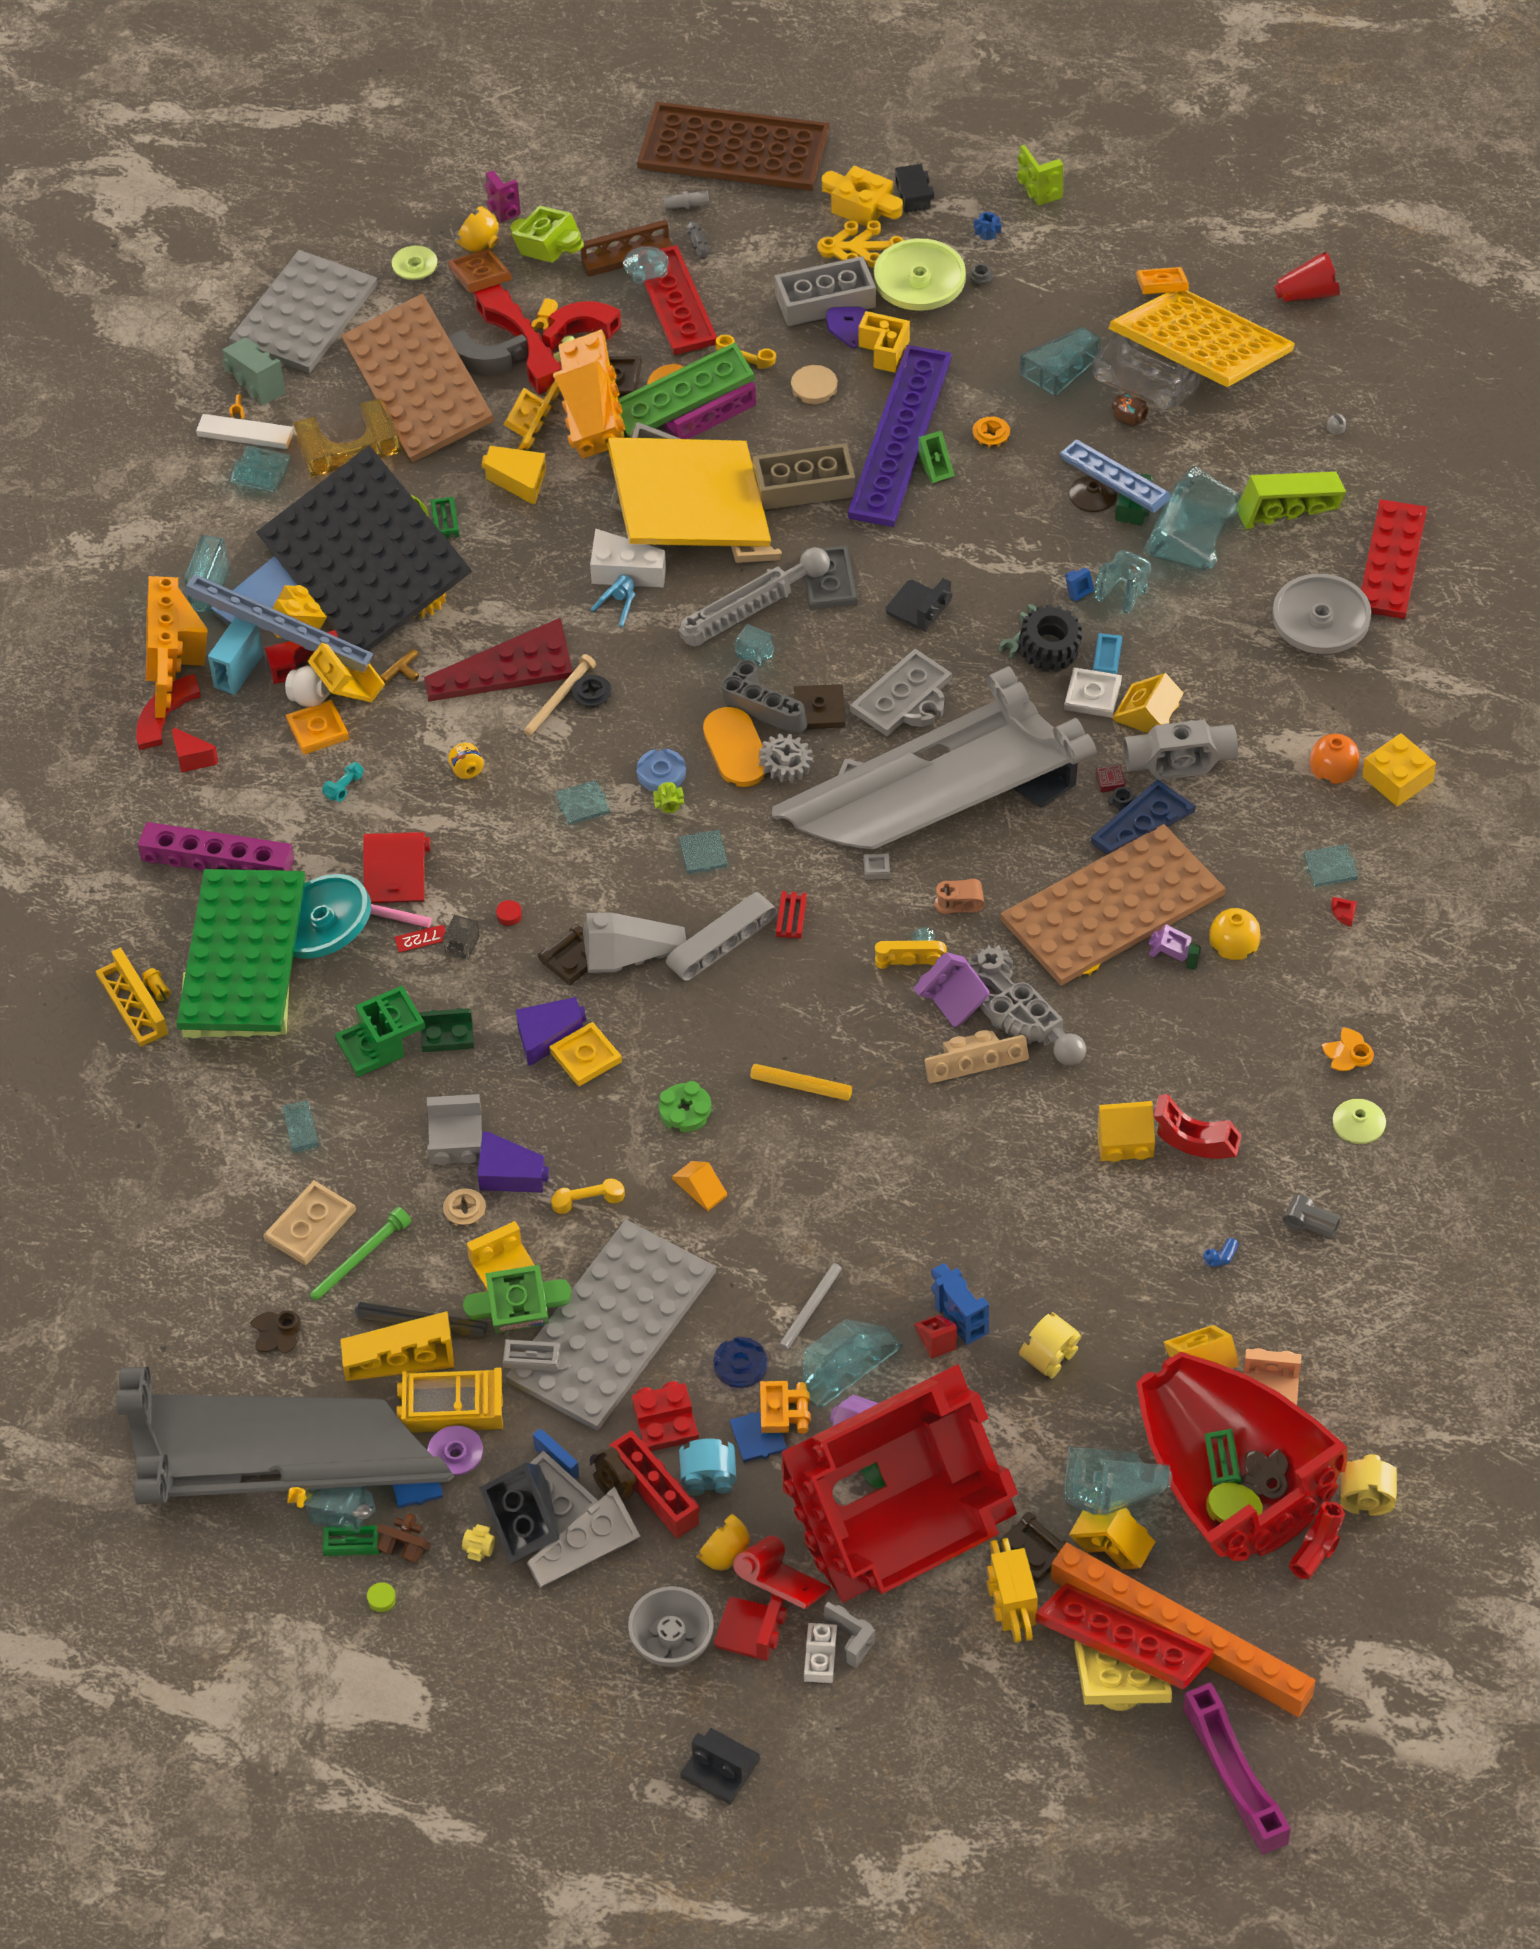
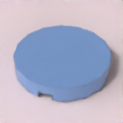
M654 749L642 755L637 763L636 772L639 782L646 789L658 791V786L665 782L674 783L676 788L680 786L686 776V766L684 759L677 752L670 749H663V751Z

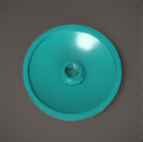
M329 874L314 878L305 883L294 957L311 959L329 955L349 944L362 931L370 916L371 900L368 892L359 880L349 875Z

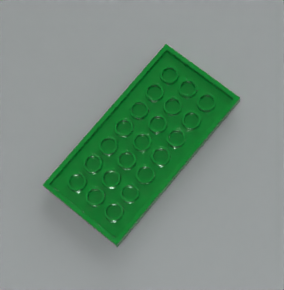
M204 869L176 1022L178 1030L282 1031L306 881L305 871Z

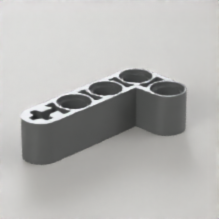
M740 661L722 681L721 687L727 707L741 709L753 718L790 733H800L806 729L807 719L803 703L761 686L757 665L754 661Z

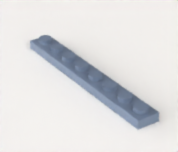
M194 574L185 587L184 594L191 596L193 599L214 606L217 610L225 611L240 620L258 626L262 630L270 631L285 640L297 643L307 650L316 651L321 643L328 644L342 664L352 670L363 673L373 657V653L196 574Z

